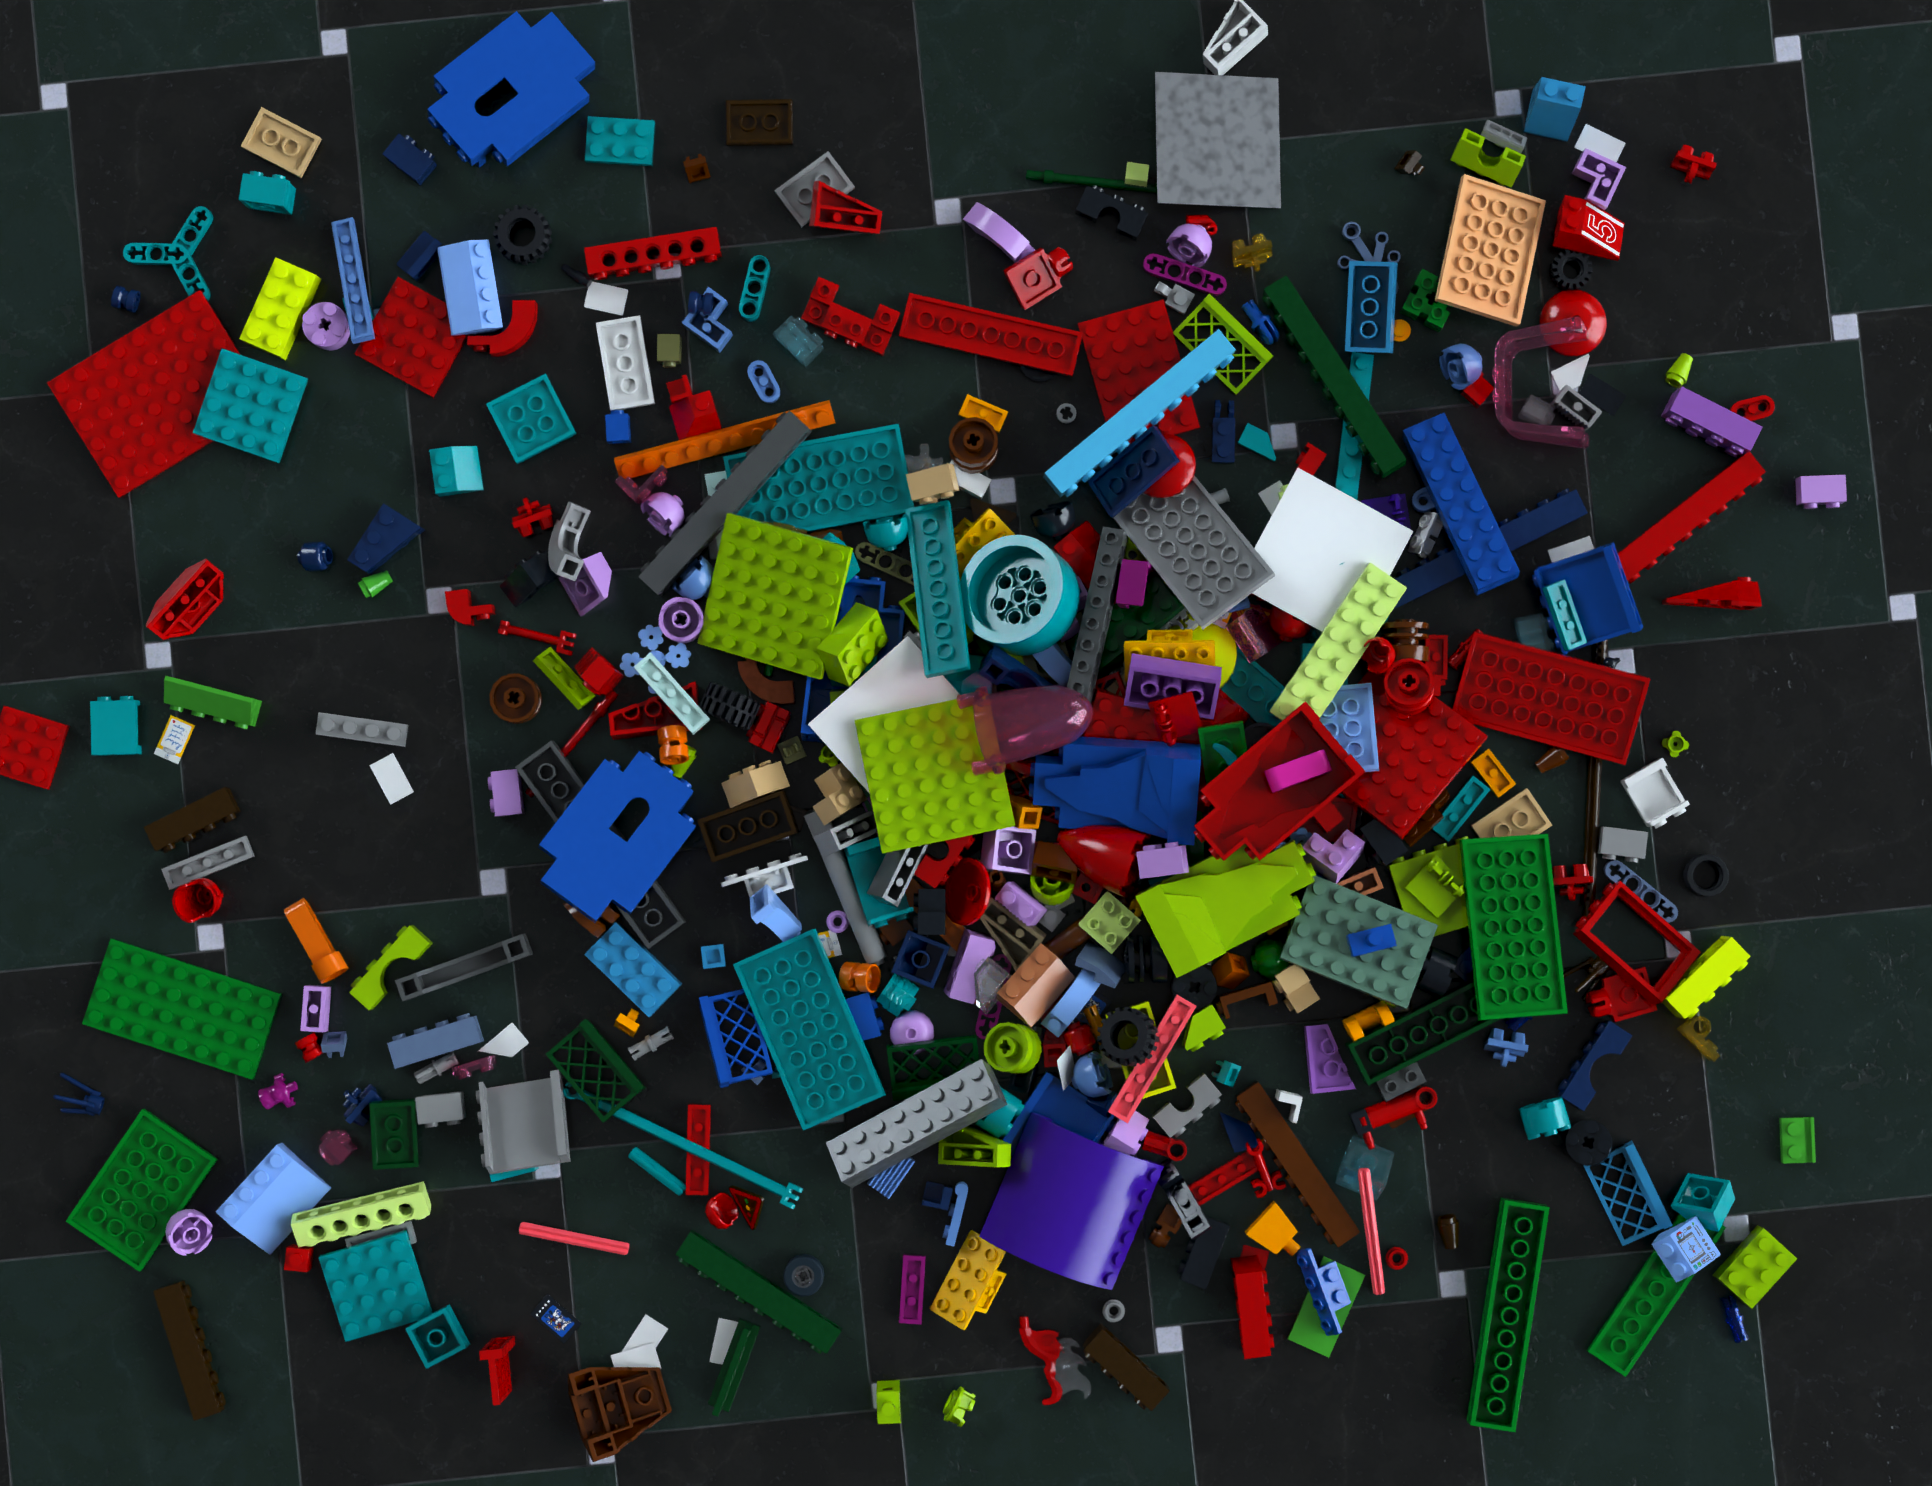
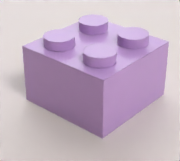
M1008 827L984 832L980 862L989 871L998 870V872L1001 871L1003 873L1031 875L1036 830Z

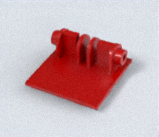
M1192 691L1148 702L1159 741H1163L1167 746L1174 745L1177 737L1196 733L1198 728L1203 727Z

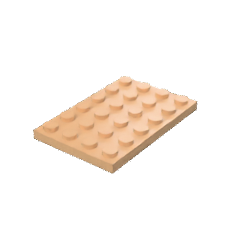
M1466 174L1461 176L1435 301L1512 326H1519L1521 324L1546 200Z

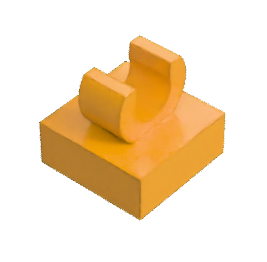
M631 1009L627 1017L620 1013L614 1026L629 1036L634 1037L639 1028V1024L635 1022L639 1012Z

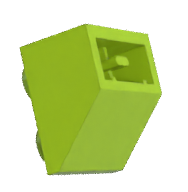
M1211 1003L1203 1009L1194 1011L1189 1018L1182 1042L1185 1050L1194 1052L1204 1046L1203 1041L1206 1039L1214 1040L1224 1034L1222 1030L1226 1027Z

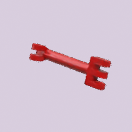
M503 620L500 621V628L498 629L499 634H512L557 645V653L572 656V651L564 649L565 645L574 647L575 643L566 641L567 637L576 639L577 634L561 630L560 637L512 626L510 622Z

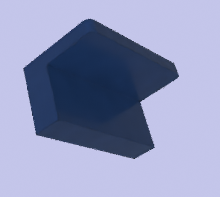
M423 231L397 262V266L417 282L439 256L437 248L443 246V244L426 231Z

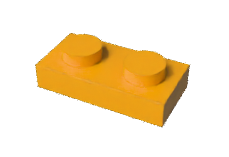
M967 394L958 416L984 419L994 427L996 432L1000 433L1008 411Z
M1490 749L1485 750L1470 762L1497 798L1516 785Z

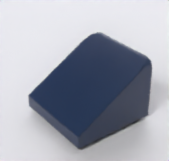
M1112 1091L1104 1096L1088 1097L1086 1104L1108 1118L1111 1114L1108 1110L1117 1094Z

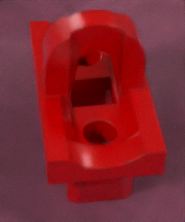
M1684 144L1674 157L1671 168L1686 172L1684 181L1691 183L1695 176L1709 180L1717 164L1713 162L1714 154L1702 152L1700 157L1693 155V147Z

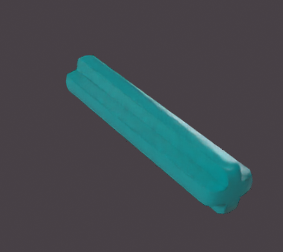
M638 1147L633 1148L629 1153L628 1157L678 1196L685 1191V1183Z

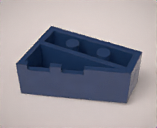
M383 503L347 560L363 571L372 574L392 558L396 552L408 545L412 539L424 532L425 529Z

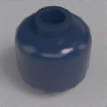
M308 542L302 545L297 554V559L306 571H321L327 569L329 564L332 563L333 553L331 548L324 542Z

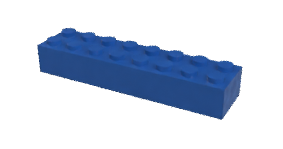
M1445 413L1404 429L1402 439L1476 596L1517 579L1520 570Z

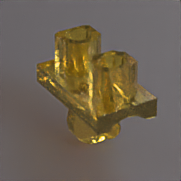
M1260 233L1252 237L1253 245L1245 246L1244 240L1241 239L1233 241L1232 262L1234 267L1244 265L1245 268L1253 266L1255 272L1260 271L1259 264L1267 262L1266 258L1273 256L1271 240H1267L1264 234Z

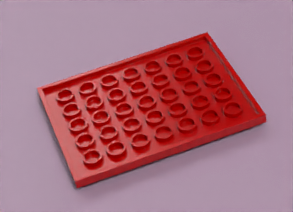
M201 290L47 382L118 498H121L214 441L194 434L193 430L221 349L240 354Z

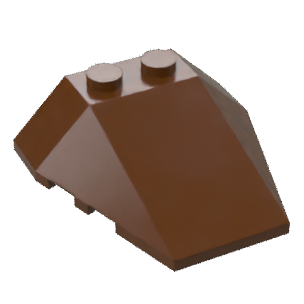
M587 1367L568 1374L569 1398L581 1439L592 1462L617 1454L621 1451L620 1449L638 1438L637 1436L651 1428L672 1411L659 1367Z

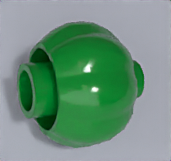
M1274 938L1264 939L1255 947V954L1251 955L1254 971L1259 972L1265 979L1274 981V975L1291 964L1279 959L1284 946L1282 941Z

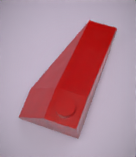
M1085 521L1053 547V550L1069 563L1076 577L1079 576L1088 591L1101 536L1088 521Z
M1737 577L1735 581L1662 600L1664 605L1753 610L1762 607L1758 582L1751 581L1750 577Z

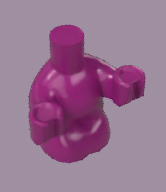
M283 1073L274 1076V1085L258 1091L262 1105L266 1109H270L281 1102L287 1108L294 1106L296 1102L293 1101V1097H290V1093L298 1090L297 1083L293 1081L286 1085Z

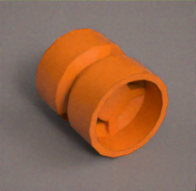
M670 725L658 729V743L661 745L659 748L660 763L677 765L687 762L689 760L688 746L685 745L687 742L686 728L679 725Z
M845 962L841 966L839 984L843 990L874 993L879 988L881 972L876 964Z

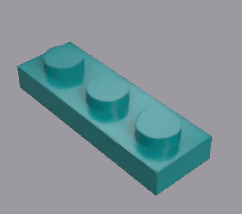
M1565 579L1543 587L1542 589L1564 651H1569L1587 643Z
M1472 775L1441 813L1444 818L1432 830L1449 842L1490 791V788Z

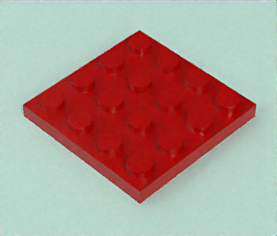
M397 277L372 321L375 339L361 342L354 354L434 398L469 335L451 336L446 303L404 279Z

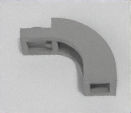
M570 501L561 520L557 519L549 542L548 561L551 570L555 574L576 581L584 563V560L578 555V542L591 511Z

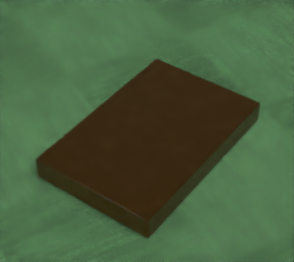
M726 100V145H793V100Z

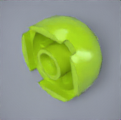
M1030 876V889L1033 896L1045 905L1055 906L1062 904L1069 899L1074 890V884Z

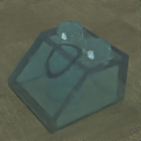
M1353 1135L1339 1167L1335 1184L1360 1194L1358 1169L1369 1168L1373 1199L1377 1201L1387 1185L1394 1152L1378 1145L1369 1150L1363 1139Z

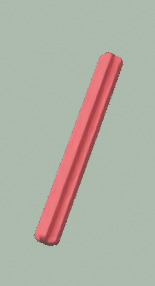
M521 1222L519 1226V1234L621 1255H627L629 1251V1243L527 1222Z

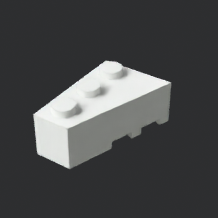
M1234 0L1229 12L1223 18L1224 20L1218 31L1216 30L1203 53L1204 65L1214 75H1224L1268 36V25L1243 0Z

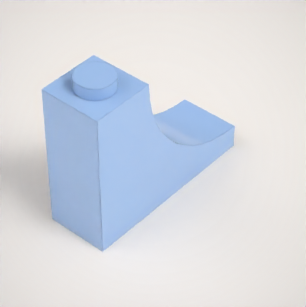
M768 884L750 897L751 918L756 924L759 922L765 924L783 942L801 934V922Z

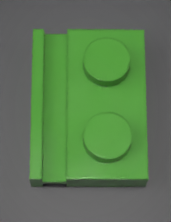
M1814 1117L1779 1118L1781 1163H1816Z

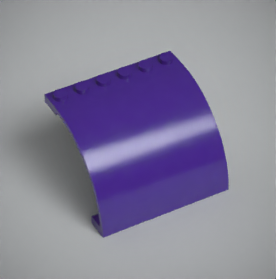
M1031 1112L1012 1157L1010 1167L1007 1169L979 1237L1016 1257L1048 1271L1085 1284L1112 1290L1164 1166L1157 1162L1140 1159L1099 1144L1053 1123L1052 1119L1047 1116Z

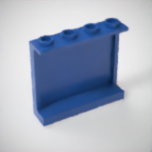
M1614 542L1537 567L1534 570V575H1532L1536 588H1540L1542 594L1540 596L1541 605L1544 609L1547 608L1549 617H1547L1548 625L1551 630L1554 629L1557 636L1554 638L1558 651L1562 650L1563 655L1616 636L1642 630L1643 624ZM1564 579L1587 643L1569 651H1564L1542 589L1547 585Z
M1046 1070L1025 1102L1024 1109L1012 1122L1011 1130L1001 1140L1011 1144V1156H1013L1031 1112L1047 1116L1052 1119L1053 1123L1099 1144L1103 1142L1101 1139L1105 1131L1109 1133L1116 1121L1113 1120L1114 1115L1110 1114L1108 1118L1104 1117L1086 1104L1088 1097L1070 1085L1063 1091L1061 1080Z

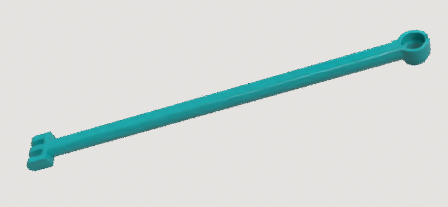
M569 1082L565 1084L569 1088L572 1087ZM563 1088L566 1098H577L585 1102L578 1092L571 1094L570 1089ZM584 1090L587 1096L596 1097V1095ZM590 1099L595 1105L596 1099ZM599 1100L598 1109L608 1113L611 1110V1102ZM621 1108L612 1115L782 1197L779 1203L791 1209H794L796 1205L789 1202V1198L798 1201L800 1198L793 1194L792 1191L795 1190L799 1193L803 1191L802 1187L791 1182L788 1183L787 1187L626 1109Z

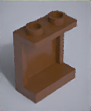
M1266 980L1217 995L1218 1001H1215L1214 1004L1218 1015L1228 1019L1230 1018L1227 1008L1228 1004L1263 994L1266 1005L1278 1004L1272 982Z

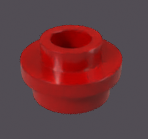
M1392 1247L1387 1251L1385 1260L1390 1268L1399 1270L1406 1266L1408 1255L1401 1247ZM1399 1254L1400 1260L1394 1262L1392 1259L1393 1255Z

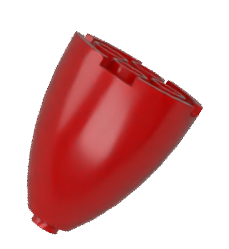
M1091 825L1061 830L1057 837V843H1059L1083 875L1108 891L1128 898L1134 891V887L1131 885L1139 877L1136 852L1143 851V846H1149L1147 839L1150 840L1151 835L1128 827Z

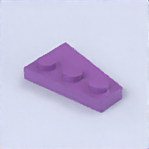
M1328 1024L1304 1026L1310 1093L1356 1089L1348 1075L1347 1067L1342 1061L1338 1046Z

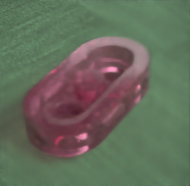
M491 1055L451 1069L453 1076H459L460 1080L472 1076L471 1071L480 1069L481 1073L494 1069L493 1064H496L497 1061L495 1055Z

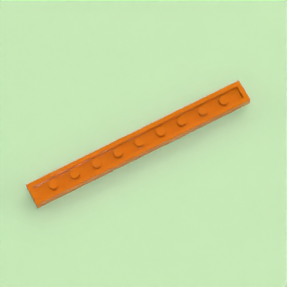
M830 400L790 410L811 430L836 423ZM782 413L615 457L614 462L620 481L759 444L762 441L761 436L768 429L772 430L777 425L776 420Z

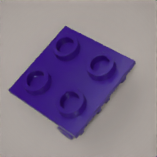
M1398 493L1386 497L1361 500V503L1411 530L1405 494Z

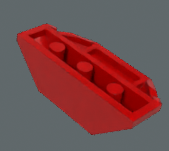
M207 559L186 568L156 601L146 627L163 640L193 634L223 601L224 573Z

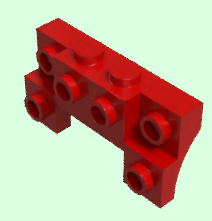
M818 277L801 320L824 330V334L830 338L836 339L838 336L844 339V343L848 346L857 348L858 345L883 356L901 313L880 304L872 320L834 303L839 285Z

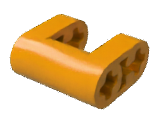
M1383 1001L1342 1020L1346 1032L1353 1041L1364 1037L1363 1032L1379 1024L1385 1027L1395 1022L1389 1007Z

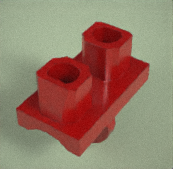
M527 497L523 498L524 505L517 508L518 513L523 514L512 518L514 529L517 528L522 537L534 533L531 522L538 520L542 530L553 526L551 505L547 504L539 507L538 500L530 503Z
M1587 864L1573 865L1574 877H1567L1565 865L1552 867L1554 886L1567 885V888H1560V895H1568L1570 901H1575L1576 894H1583V887H1575V884L1593 883V876H1589Z

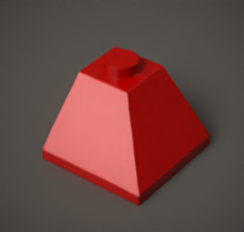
M710 390L686 397L669 406L679 440L722 429Z

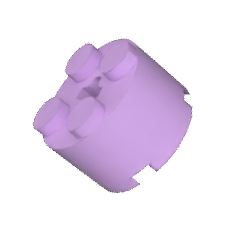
M321 302L311 306L304 313L302 318L303 331L307 339L315 346L333 351L347 343L350 336L347 314L337 305L330 302ZM328 322L330 323V325L328 326L329 330L326 331L324 327L325 324Z
M675 597L668 600L662 606L659 613V627L663 634L677 643H689L699 637L704 623V612L695 601L685 597ZM679 615L687 616L685 625L677 624Z

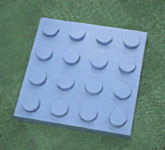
M1372 683L1342 685L1320 717V722L1343 749L1354 757L1365 772L1379 771Z

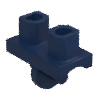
M369 1083L363 1091L356 1087L353 1092L346 1090L343 1093L347 1099L342 1105L348 1108L344 1113L345 1121L349 1124L354 1122L363 1127L370 1118L363 1109L367 1104L370 1106L372 1101H383L372 1084Z

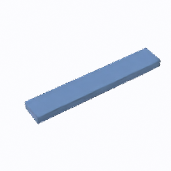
M351 217L333 221L331 225L351 341L353 344L373 340L375 335L355 220Z

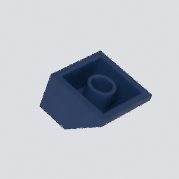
M908 930L891 972L934 989L950 946Z

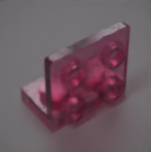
M661 465L640 488L631 478L627 477L624 479L621 475L615 483L639 505L652 495L651 491L656 486L661 487L667 481L668 477L666 475L669 472Z
M1260 605L1255 606L1225 626L1249 663L1257 660L1283 642V640L1279 639L1280 635L1271 628L1269 618Z

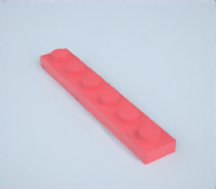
M1176 994L1157 1027L1158 1033H1156V1036L1159 1037V1042H1155L1156 1051H1151L1152 1057L1150 1059L1145 1058V1063H1137L1133 1067L1110 1106L1109 1113L1128 1124L1194 1012L1196 1005Z

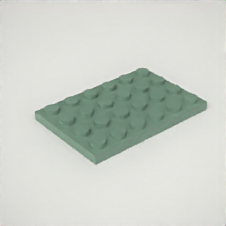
M1316 875L1313 876L1314 883L1306 886L1300 902L1302 908L1299 909L1300 915L1296 916L1293 920L1279 959L1402 1009H1407L1438 925ZM1391 924L1397 944L1396 947L1356 957L1351 956L1346 935Z

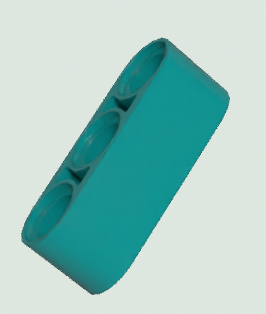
M762 255L754 256L750 260L739 304L741 317L748 322L757 320L760 315L770 275V264L768 259ZM763 262L766 264V268L762 272H757L754 270L755 264ZM752 284H759L761 289L758 293L753 294L749 292V287ZM746 306H754L756 308L755 312L752 315L744 314Z

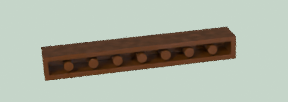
M1256 1081L1236 1094L1235 1097L1238 1101L1235 1102V1105L1242 1114L1244 1112L1247 1113L1250 1118L1247 1122L1254 1133L1256 1131L1260 1132L1263 1137L1261 1141L1267 1151L1272 1150L1276 1156L1273 1158V1161L1279 1170L1285 1169L1288 1174L1285 1179L1292 1189L1297 1187L1301 1193L1298 1198L1304 1207L1310 1206L1314 1212L1310 1216L1317 1226L1322 1224L1326 1230L1323 1235L1329 1244L1335 1243L1337 1247H1340L1359 1234V1229L1260 1083Z

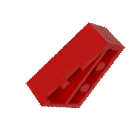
M814 181L809 226L880 234L882 211L846 195L821 181Z

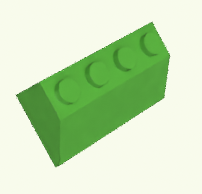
M165 676L164 703L170 704L169 709L183 712L184 708L192 710L191 715L202 718L205 717V714L214 716L213 721L225 724L227 720L235 721L234 726L248 729V725H256L262 703L261 700L174 677Z

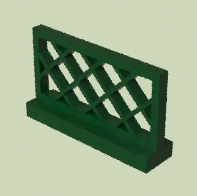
M584 1019L577 1028L546 1053L547 1057L603 1123L646 1088L589 1019ZM579 1032L585 1037V1048L572 1047L573 1037ZM569 1041V1047L564 1046ZM588 1042L592 1045L593 1048H588ZM559 1049H568L567 1062H558L553 1054ZM572 1050H584L583 1064L571 1063ZM588 1051H597L600 1055L599 1065L586 1064ZM603 1060L608 1064V1066L602 1065ZM562 1065H567V1071L562 1067ZM570 1065L583 1066L582 1080L573 1079L570 1076ZM586 1067H599L598 1081L585 1080ZM602 1068H611L613 1070V1082L601 1081ZM617 1076L623 1083L617 1082ZM576 1082H581V1088ZM585 1083H597L596 1097L587 1096L584 1093ZM600 1084L613 1085L612 1098L599 1097ZM616 1085H625L631 1093L624 1099L615 1098ZM590 1099H596L595 1105ZM599 1100L612 1101L611 1110L606 1115H603L598 1109ZM615 1101H621L615 1106Z
M976 1035L888 1045L887 1055L893 1101L908 1099L960 1071L968 1061L971 1064L978 1061L979 1054ZM973 1043V1049L968 1055L959 1050L962 1044ZM940 1046H947L952 1049L945 1058L936 1052ZM924 1048L929 1052L923 1060L914 1055L918 1049ZM902 1051L907 1056L899 1063L892 1057V1052ZM955 1052L964 1058L958 1066L949 1061ZM933 1055L942 1061L936 1069L926 1063ZM910 1058L919 1063L913 1072L904 1066ZM945 1064L954 1069L947 1076L939 1072ZM922 1067L932 1072L928 1078H921L916 1074ZM900 1069L910 1075L905 1081L896 1082L895 1075Z
M741 1318L739 1319L708 1405L714 1407L712 1415L718 1417L721 1410L730 1411L759 1333L760 1325Z

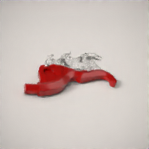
M1020 1316L1019 1332L1021 1339L1031 1353L1044 1360L1045 1367L1043 1370L1052 1389L1051 1396L1043 1399L1042 1404H1054L1060 1400L1063 1394L1075 1389L1083 1391L1084 1398L1086 1399L1091 1392L1090 1381L1078 1370V1365L1086 1366V1362L1081 1356L1073 1353L1070 1349L1072 1346L1080 1347L1077 1341L1068 1337L1057 1340L1056 1337H1058L1059 1333L1053 1330H1032L1029 1327L1028 1316Z

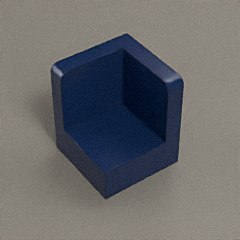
M927 1181L922 1205L948 1211L953 1186Z

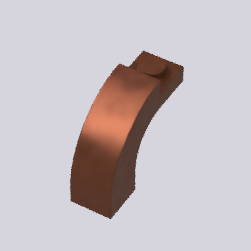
M746 658V661H738V669L742 680L755 695L774 704H795L793 680H769L760 673L757 661Z

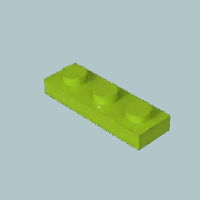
M551 647L533 660L578 710L596 696L582 684L583 681Z

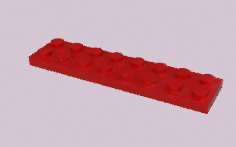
M909 293L899 333L900 338L1073 377L1083 332Z

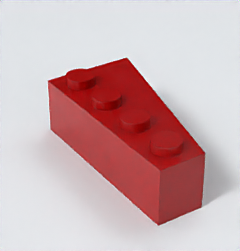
M593 647L589 649L574 667L580 677L585 680L582 684L592 693H596L599 696L602 694L607 696L625 677Z
M696 681L683 686L682 688L699 706V693ZM654 696L638 704L635 703L608 713L610 735L613 740L658 735V729L670 725L684 726L686 731H689L659 696Z
M1257 1255L1230 1258L1231 1267L1235 1275L1233 1277V1284L1237 1297L1236 1308L1238 1318H1240L1238 1324L1244 1359L1271 1356L1274 1338L1273 1334H1269L1268 1327L1272 1326L1271 1313L1266 1311V1306L1270 1305L1269 1293L1264 1292V1284H1268L1266 1270L1262 1271Z

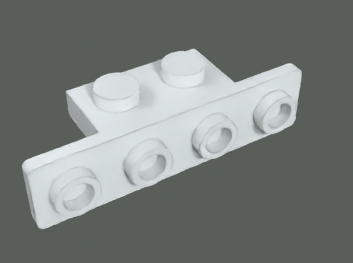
M801 853L789 856L790 861L781 863L779 859L767 863L768 868L759 870L757 866L746 870L747 875L738 877L737 873L724 877L725 882H722L721 886L725 887L744 881L749 897H751L768 884L774 893L777 894L794 888L788 866L809 859L807 855L802 857Z

